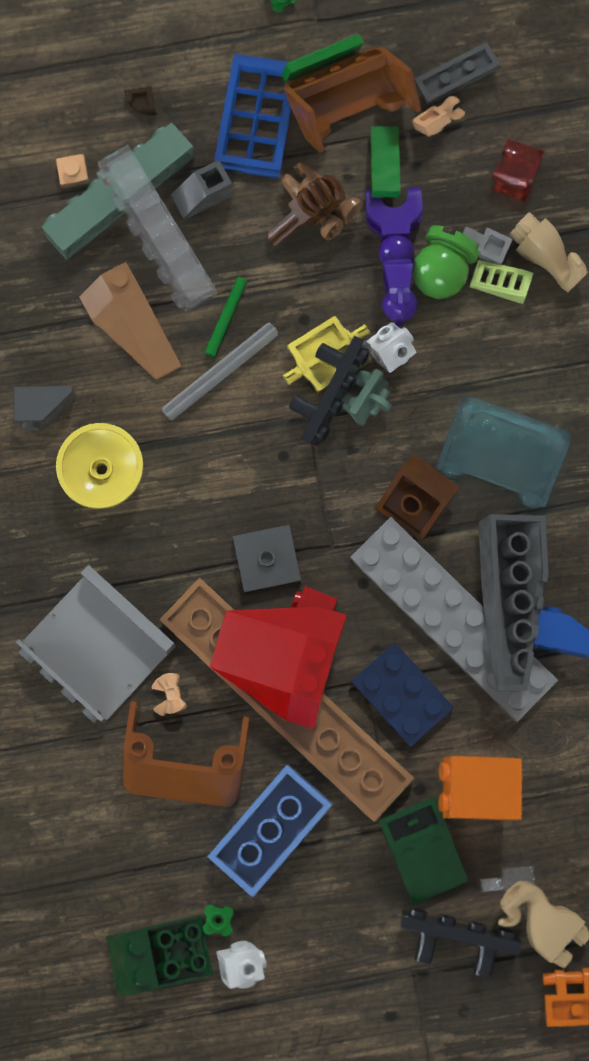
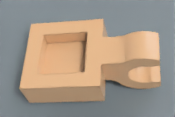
M451 96L439 107L433 105L412 120L415 129L430 137L442 131L443 127L451 122L450 118L453 120L462 118L465 114L463 110L457 108L453 111V107L460 102L459 99Z

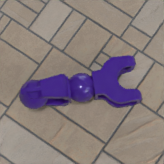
M409 187L407 189L406 202L396 208L387 207L382 203L380 197L372 198V189L366 190V224L381 238L378 254L383 264V283L386 293L382 299L381 306L385 316L397 326H403L406 321L410 320L418 307L416 296L410 291L412 260L415 252L410 241V234L418 228L422 221L423 204L420 187Z

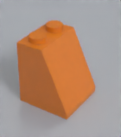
M443 757V763L441 762L439 766L440 781H443V793L439 795V810L443 812V818L495 821L522 820V758Z

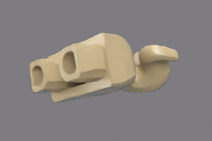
M529 212L509 234L519 244L515 251L526 260L546 269L554 277L558 285L567 292L588 273L585 263L578 254L571 252L566 257L559 233L546 218L540 223Z
M518 881L507 890L501 900L500 905L507 914V918H501L498 924L504 927L516 926L521 919L519 907L527 902L526 930L530 945L550 963L553 962L565 968L573 956L565 949L566 945L573 940L579 946H582L589 940V931L584 925L585 921L567 907L551 905L543 891L533 883Z

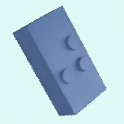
M286 765L208 855V858L250 896L254 897L331 808L333 803L290 765Z

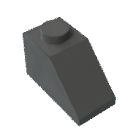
M14 387L15 423L25 431H37L39 427H47L75 399L73 387Z

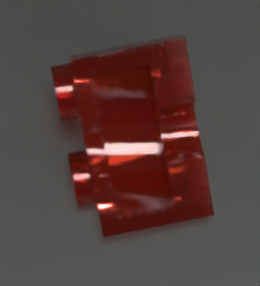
M507 139L501 154L506 156L503 165L497 164L492 176V180L497 181L494 191L525 202L545 151L516 140Z

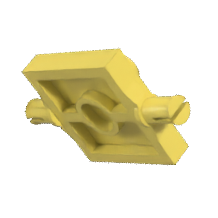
M336 316L330 318L287 345L288 350L296 360L297 367L283 374L284 379L290 385L303 376L310 381L316 392L320 394L327 389L336 368L315 357L319 346L325 343L345 353L354 335L363 339L371 334L369 329L363 324V326L350 333L341 325Z

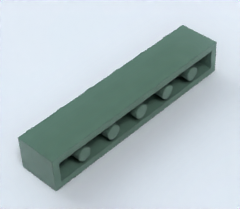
M172 122L166 127H160L154 132L148 142L137 145L132 150L131 155L123 162H116L110 168L109 173L103 178H97L92 181L88 186V190L83 194L72 197L62 211L58 214H51L42 226L45 236L61 255L68 260L195 157L192 144Z

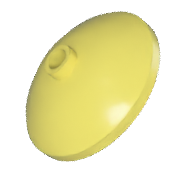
M94 423L77 429L67 437L58 452L56 472L62 489L73 501L88 508L106 509L121 504L135 492L143 474V458L138 444L125 430L111 424ZM100 466H106L107 472L100 475L97 473V469Z

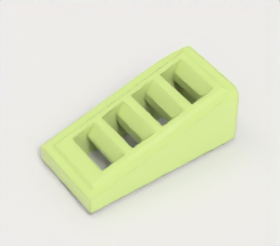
M478 260L470 287L523 304L534 273ZM484 270L489 271L486 283L480 282ZM494 274H499L497 285H492ZM505 277L511 278L508 288L502 287ZM516 280L521 281L519 290L513 289Z

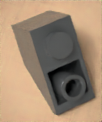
M217 160L193 172L171 194V197L183 220L232 197L233 187L220 160Z

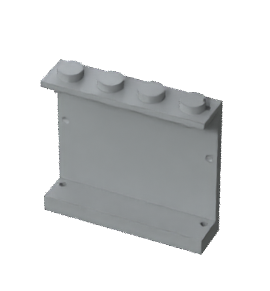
M88 565L81 572L83 578L23 641L18 639L16 643L21 647L18 653L30 664L35 660L43 667L39 672L50 683L57 680L64 687L60 692L72 703L78 700L85 706L82 712L93 723L99 719L105 724L170 654L176 645Z

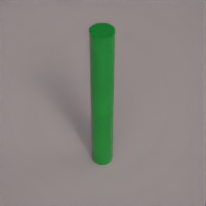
M237 277L204 352L210 357H215L248 282L242 277Z

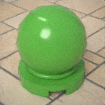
M433 225L429 228L425 236V241L429 246L423 248L416 256L412 274L415 285L424 295L435 299H447L458 293L466 284L469 273L468 264L476 263L481 251L476 250L478 244L468 236L456 231L455 235L442 232L444 226Z

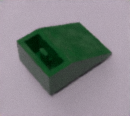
M435 797L378 820L413 905L468 882Z
M201 915L106 936L118 997L131 996L213 975Z

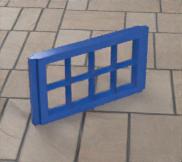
M234 54L214 162L220 160L225 171L279 179L292 109L285 93L264 91L267 75L282 77V72L288 62ZM241 71L261 74L259 90L238 87ZM237 93L257 96L255 113L234 109ZM263 97L283 100L281 116L260 113ZM233 115L253 118L250 135L230 132ZM259 120L279 122L276 139L256 136ZM229 138L249 141L246 158L226 155ZM255 142L275 145L272 162L252 159Z

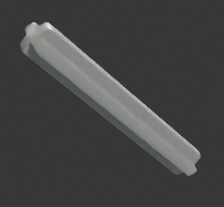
M271 323L265 324L163 406L162 410L166 417L174 420L278 335L276 328Z

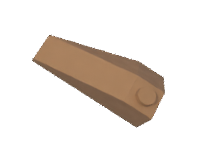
M126 262L101 274L79 296L92 322L108 334L118 346L120 345L156 380L182 368Z

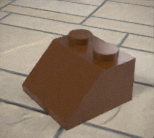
M413 454L400 468L375 509L388 518L392 517L404 530L422 542L461 487Z

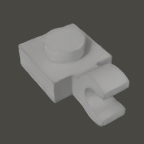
M465 227L463 231L464 235L478 244L477 250L481 251L479 258L491 263L502 264L512 238L489 228L486 229L484 235L469 227Z

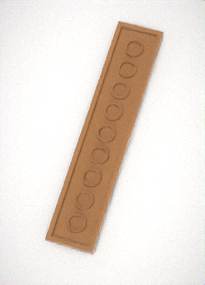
M199 578L159 620L210 668L225 612L234 609ZM214 671L373 822L379 818L414 779L412 775L324 693L315 729L284 720Z

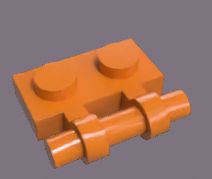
M582 968L581 971L565 972L564 969H555L554 973H543V985H555L556 994L544 995L546 1026L589 1025V968ZM566 984H582L583 993L567 994Z

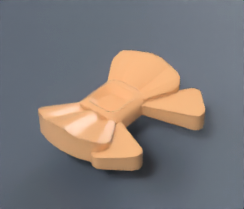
M164 674L157 678L152 685V689L165 691L167 700L153 709L161 716L182 712L187 707L186 703L180 698L181 695L178 687L179 674Z

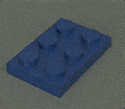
M395 642L351 681L409 747L414 745L454 708Z

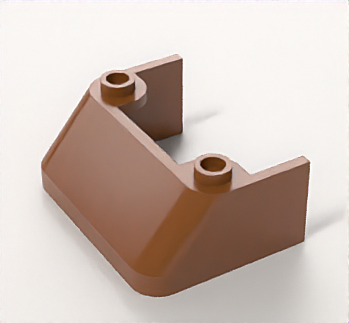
M384 47L369 48L292 79L284 85L286 98L304 138L319 153L325 151L322 141L331 132L330 124L376 105L392 112L399 110L404 104L416 113L421 112L412 69Z
M130 702L123 753V784L128 792L141 796L220 807H230L237 803L241 795L251 724L249 717H243L239 746L225 745L220 747L213 756L212 767L153 759V741L146 734L137 733L141 705L137 702Z

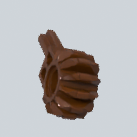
M324 175L310 182L305 188H302L301 193L288 204L292 212L267 233L269 242L274 246H278L300 226H314L323 217L333 212L337 207H340V204L345 199V192L340 181L334 175Z

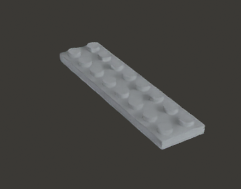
M392 517L350 557L516 723L558 681L553 674L533 657L527 691H497L488 644L484 607Z

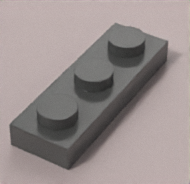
M485 42L415 78V85L425 104L429 106L499 70L500 63L489 44Z

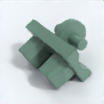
M377 369L373 373L360 370L355 383L358 388L362 389L357 397L347 393L342 401L344 402L343 409L352 416L357 424L364 426L370 414L376 417L380 410L389 412L392 405L387 401L391 392L387 390L389 382L384 379L383 372Z

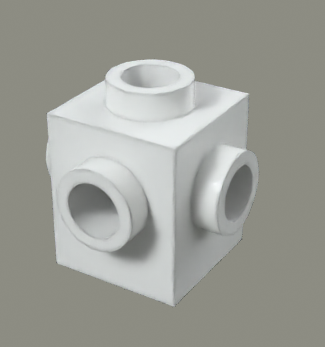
M392 322L380 328L377 334L366 341L371 344L369 350L376 363L389 373L397 367L404 365L410 357L417 353L411 343L414 341L411 333L405 327L401 329Z
M235 942L231 944V948L217 951L221 979L230 989L235 987L249 988L254 986L256 981L265 979L263 968H266L264 953L251 942Z

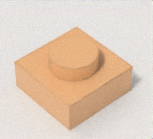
M84 154L56 159L62 189L89 184Z

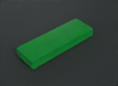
M356 34L286 63L282 77L285 83L292 79L357 54L364 42L360 34Z
M371 126L372 198L400 197L399 126Z

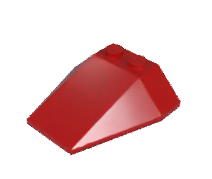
M322 607L228 610L225 612L210 668L284 720L315 729L323 703V693L337 644L341 640L347 615Z

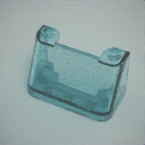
M463 395L436 468L440 469V473L449 478L456 479L458 475L463 476L466 473L518 492L519 497L523 499L522 503L535 509H538L539 506L545 508L570 446L571 434L561 428L487 401Z

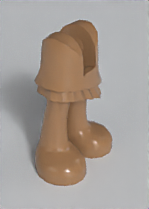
M299 162L294 166V169L303 181L299 184L292 176L286 174L281 179V183L292 199H294L301 193L302 188H305L316 178L323 176L307 164ZM352 197L347 201H343L340 207L334 210L338 217L330 213L319 221L322 225L320 229L322 237L325 240H330L337 236L343 229V222L346 225L350 224L361 210L363 202L359 198Z

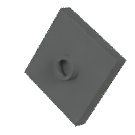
M290 525L233 536L245 594L301 582Z

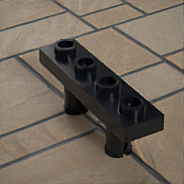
M354 335L345 353L325 343L319 346L315 357L336 368V371L319 404L298 394L292 398L289 409L310 420L301 439L316 446H319L320 442L323 443L330 433L329 425L333 417H337L343 408V397L347 391H351L357 380L356 373L360 365L363 366L370 356L369 348L371 344Z
M410 908L409 911L402 910L400 928L416 931L420 934L414 958L418 962L432 963L437 938L440 937L479 947L474 974L482 977H491L496 952L503 951L520 955L522 942L520 937L516 936L515 931L505 928H498V932L486 929L485 924L469 921L468 925L458 923L455 917L440 914L439 918L427 916V911L418 908Z

